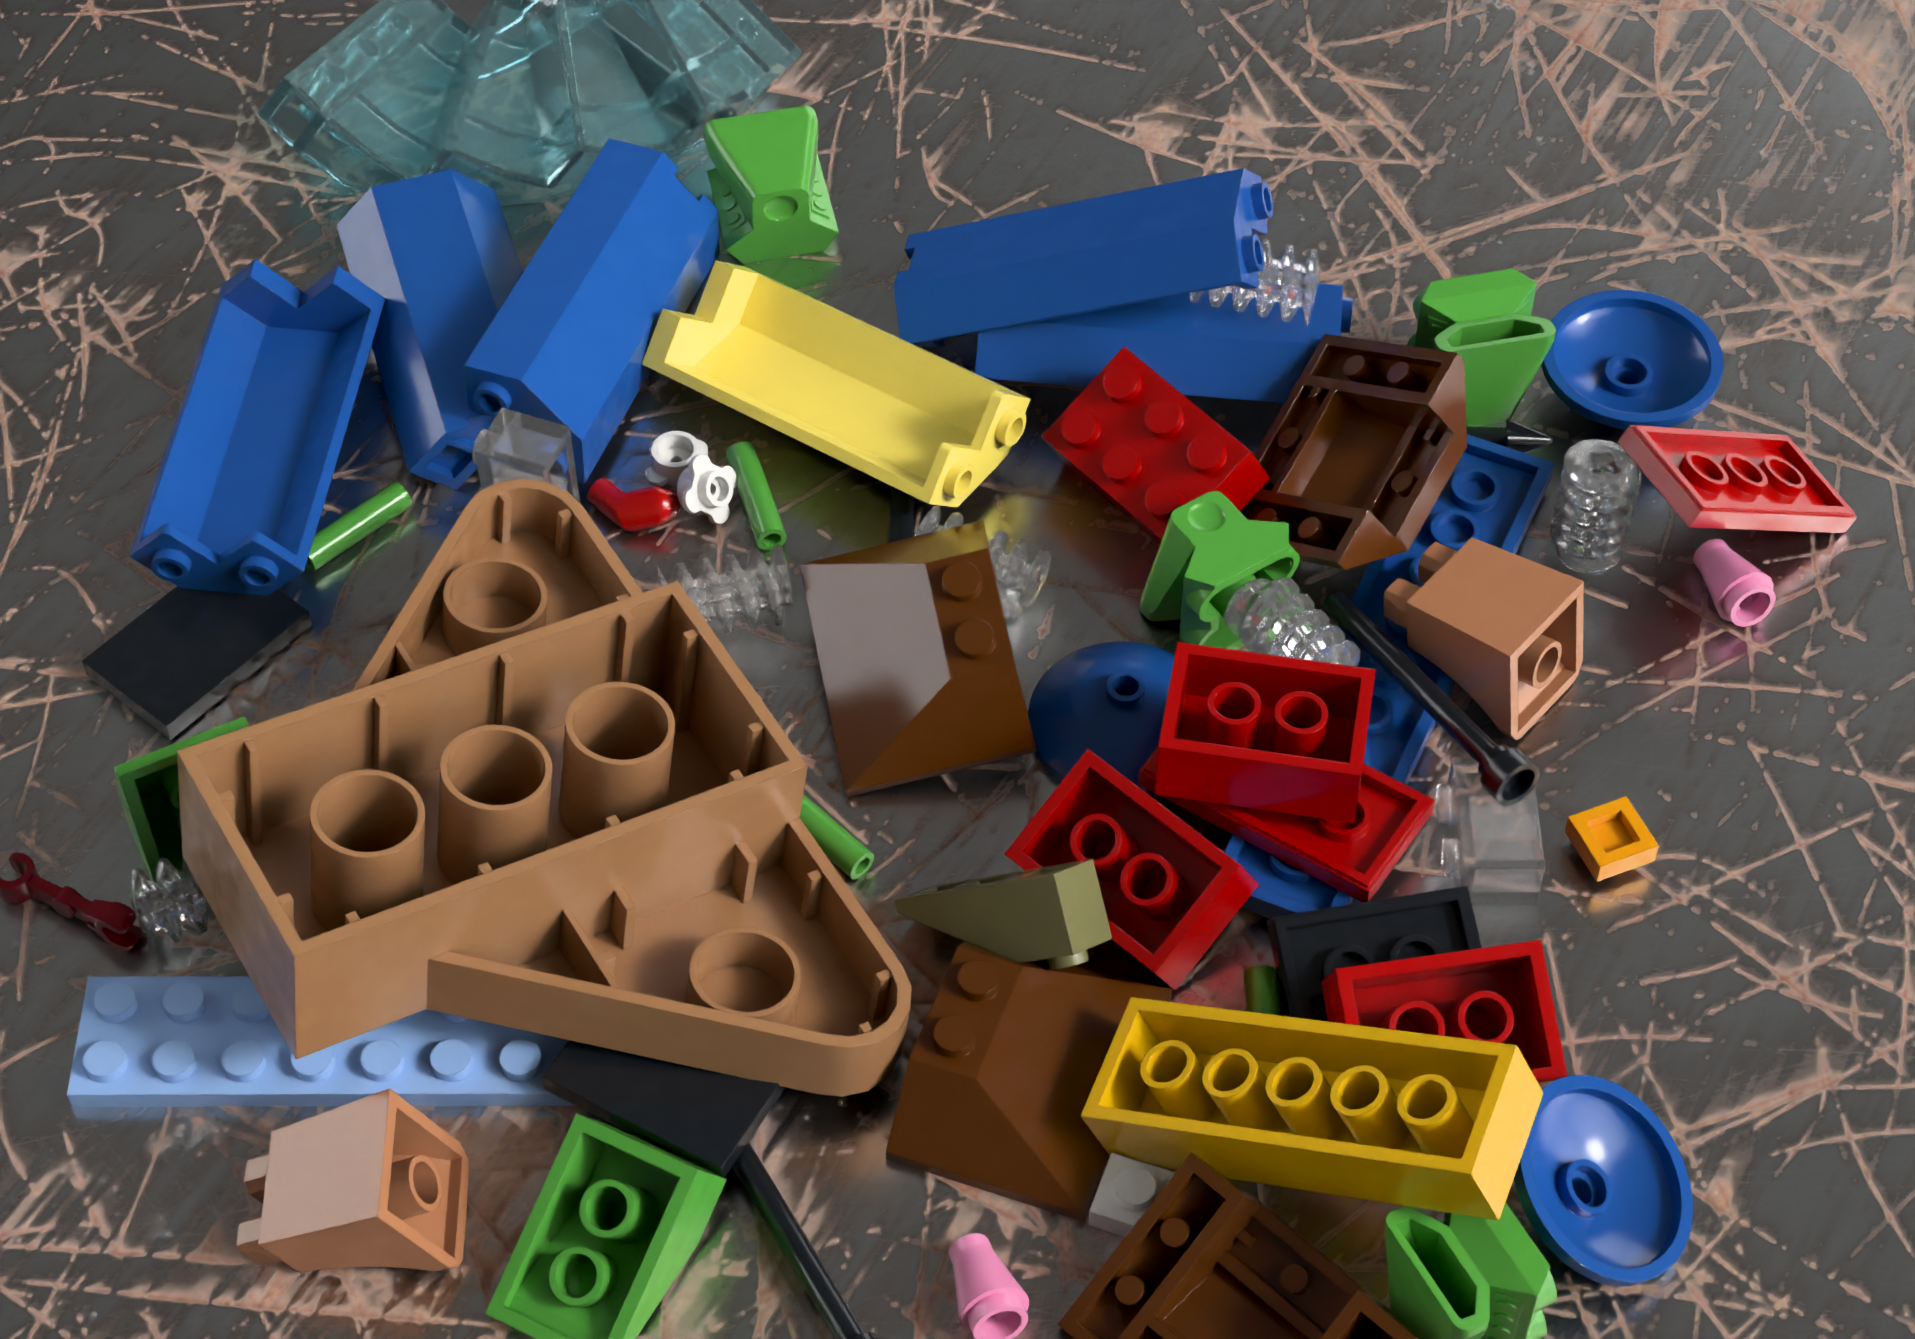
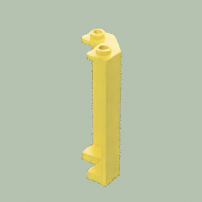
M715 260L695 315L662 309L642 365L927 504L956 508L1008 456L1011 447L1018 442L1026 426L1025 412L1031 400L752 269Z

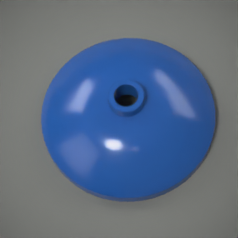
M1635 290L1602 291L1571 302L1551 320L1556 328V335L1549 352L1541 364L1544 376L1554 393L1566 405L1595 422L1625 430L1629 425L1671 427L1699 414L1713 400L1718 391L1723 373V354L1716 336L1699 316L1671 299Z
M1115 641L1081 648L1052 665L1044 673L1033 690L1028 709V716L1037 750L1035 754L1047 771L1058 781L1062 782L1085 751L1089 749L1152 798H1160L1161 796L1155 795L1154 792L1138 785V775L1141 767L1159 745L1175 654L1149 644ZM1119 694H1130V696H1122Z
M1572 1075L1557 1079L1542 1087L1543 1096L1514 1177L1520 1203L1532 1227L1561 1261L1593 1281L1612 1286H1633L1660 1276L1676 1263L1684 1251L1690 1236L1693 1218V1198L1687 1169L1672 1136L1661 1120L1642 1100L1612 1081L1590 1075Z

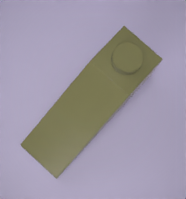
M1093 859L934 885L894 900L898 914L1018 963L1047 959L1050 970L1084 963L1089 960L1087 949L1112 939Z

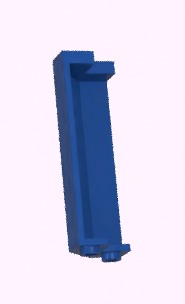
M611 138L607 140L464 364L469 408L490 417H498L525 425L528 464L534 470L551 476H559L580 483H586L652 370L642 365L662 309L685 313L720 254L719 210L704 194L695 198L674 176L679 168L662 151Z
M1242 168L908 235L904 250L908 259H911L909 270L897 272L893 286L900 339L924 350L945 347L944 339L1233 285L1245 290L1258 288L1257 272L1262 271L1264 268L1263 248L1258 236L1268 234L1267 218L1273 216V200L1269 186L1266 182H1261V176Z
M452 169L370 187L336 226L350 274L385 298L372 342V349L408 471L457 490L493 452L529 466L525 425L473 411L469 408L467 401L464 364L523 273L496 190Z
M256 259L221 285L129 557L152 570L159 578L170 581L182 589L262 596L270 595L304 572L385 302L383 296L340 266L334 268L303 292Z
M1258 278V288L1245 290L1233 285L978 333L975 373L987 379L1087 387L1125 346L1183 395L1285 403L1324 334L1341 336V333H1350L1353 298L1342 297L1343 285Z

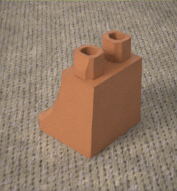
M1473 537L1458 551L1434 542L1422 554L1418 563V580L1425 584L1420 587L1405 579L1397 578L1384 592V616L1407 628V646L1424 656L1456 681L1481 706L1502 734L1518 740L1567 691L1579 674L1583 662L1584 581Z
M390 1088L271 1131L269 1152L247 1160L244 1179L249 1195L263 1204L262 1215L246 1219L243 1223L239 1224L236 1246L239 1252L258 1265L283 1261L299 1273L345 1267H396L434 1272L458 1267L463 1260L470 1175L468 1156L457 1139Z

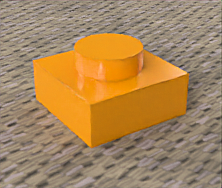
M1627 796L1568 816L1565 833L1596 882L1655 861L1659 845Z

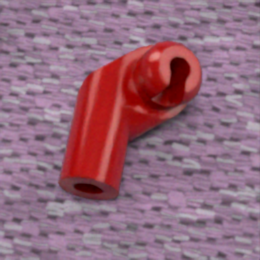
M603 477L595 481L587 493V501L621 529L628 532H637L661 526L675 519L680 510V502L676 493L668 488L663 489L659 486L625 493L608 478Z

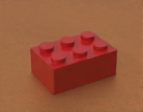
M1125 346L1041 436L1065 465L1158 545L1161 543L1170 516L1176 508L1207 492L1218 491L1223 493L1241 511L1271 479L1251 450Z
M1177 642L1158 745L1155 795L1355 823L1376 669Z
M1089 749L1085 751L1004 853L1022 870L1093 859L1112 935L1111 940L1175 991L1259 885L1242 865Z
M1541 940L1337 968L1321 982L1328 1022L1517 1045L1541 1088L1557 1079L1568 1076Z

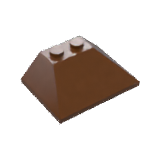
M1324 334L1254 454L1271 479L1240 512L1247 520L1289 523V544L1299 554L1301 561L1347 570L1409 551L1467 448L1464 359L1454 352Z
M983 520L799 564L847 797L1037 752L1023 690L1016 669Z
M963 942L955 951L910 1055L886 1148V1159L1085 1222L1110 1155L1084 1122L1081 1113L1130 998L1170 1002L1173 988L1088 962L1054 970L1049 969L1047 959L1018 963L969 942Z
M1193 1152L1185 1159L1058 1323L1074 1339H1419L1368 1289L1271 1209Z

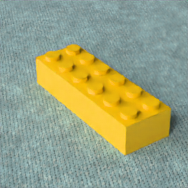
M1131 997L1081 1113V1117L1109 1155L1116 1153L1160 1168L1178 1170L1189 1154L1193 1152L1229 1179L1499 1221L1538 1111L1543 1091L1517 1045Z

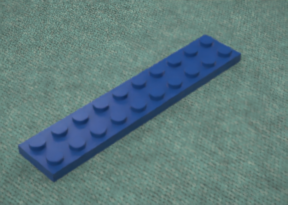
M1468 434L1466 450L1409 551L1370 562L1351 599L1448 697L1456 681L1424 656L1407 646V628L1384 616V592L1397 578L1405 579L1422 587L1425 583L1418 580V563L1422 554L1434 542L1458 551L1473 537L1516 554L1551 481L1554 468L1553 462ZM1338 625L1320 662L1376 669L1363 763L1407 785L1435 727L1436 721ZM1234 834L1224 851L1242 865L1259 884L1241 907L1245 910L1270 918L1350 905L1352 903L1353 897Z

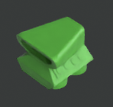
M810 106L714 119L706 123L704 127L707 151L716 166L708 170L707 175L714 199V206L719 210V224L724 247L727 253L737 258L743 264L823 252L839 233L817 154L818 120L815 110Z
M1514 268L1431 281L1429 286L1422 290L1413 302V312L1418 325L1417 331L1409 339L1407 346L1454 352L1464 359L1466 427L1489 426L1505 423L1506 419L1510 420L1555 340L1556 328L1553 323L1546 318L1531 316L1537 282Z
M1218 491L1207 492L1176 508L1170 516L1141 595L1140 612L1151 621L1181 620L1179 625V642L1234 650L1280 627V622L1290 613L1294 606L1295 595L1285 585V582L1294 574L1300 562L1299 554L1289 544V523L1247 520L1223 493Z
M1506 1202L1499 1221L1445 1212L1444 1220L1441 1223L1420 1210L1408 1206L1392 1210L1387 1214L1384 1234L1390 1310L1419 1339H1542L1545 1337L1547 1325L1542 1309L1554 1304L1557 1300V1290L1550 1272L1551 1266Z

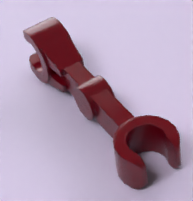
M16 852L8 858L12 868L22 876L13 881L3 880L0 877V897L8 903H21L33 897L52 906L59 914L66 918L74 916L87 922L86 924L90 929L100 935L107 943L122 951H129L143 935L142 929L139 926L133 925L136 920V914L127 905L120 902L94 899L92 902L84 898L72 887L64 886L62 888L40 878L33 860L24 853Z

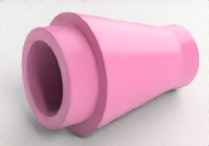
M1722 539L1709 540L1696 550L1693 562L1701 572L1718 615L1723 620L1733 622L1740 627H1746L1758 623L1770 613L1774 607L1776 596L1773 592V581L1767 574L1730 549Z
M972 1233L960 1237L950 1246L948 1256L953 1265L961 1327L966 1332L972 1334L974 1339H1012L1016 1337L1028 1323V1295L994 1252L989 1239L985 1235Z

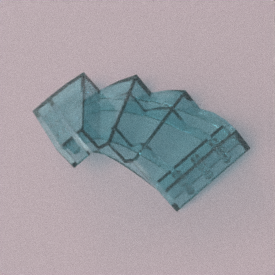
M380 0L288 73L257 114L300 156L346 187L366 192L372 186L452 169L496 190L501 206L538 203L574 194L609 138L662 151L670 160L705 142L704 127L706 123L714 119L743 115L782 77L803 52L752 0H489L470 25H467L442 0Z

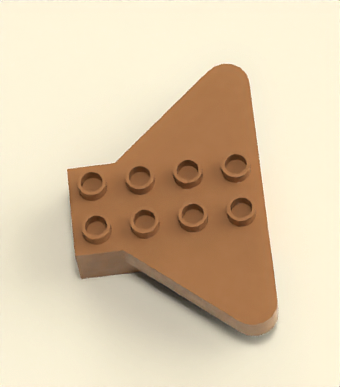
M514 479L497 482L476 493L461 512L351 692L177 750L182 857L295 1059L302 1058L426 1009L740 1078L778 1083L782 1087L809 1093L839 1097L869 1091L889 1077L900 1059L910 1013L912 986L901 962L800 819L808 768L807 763L680 583L675 581L642 592L585 508L568 491L548 482Z

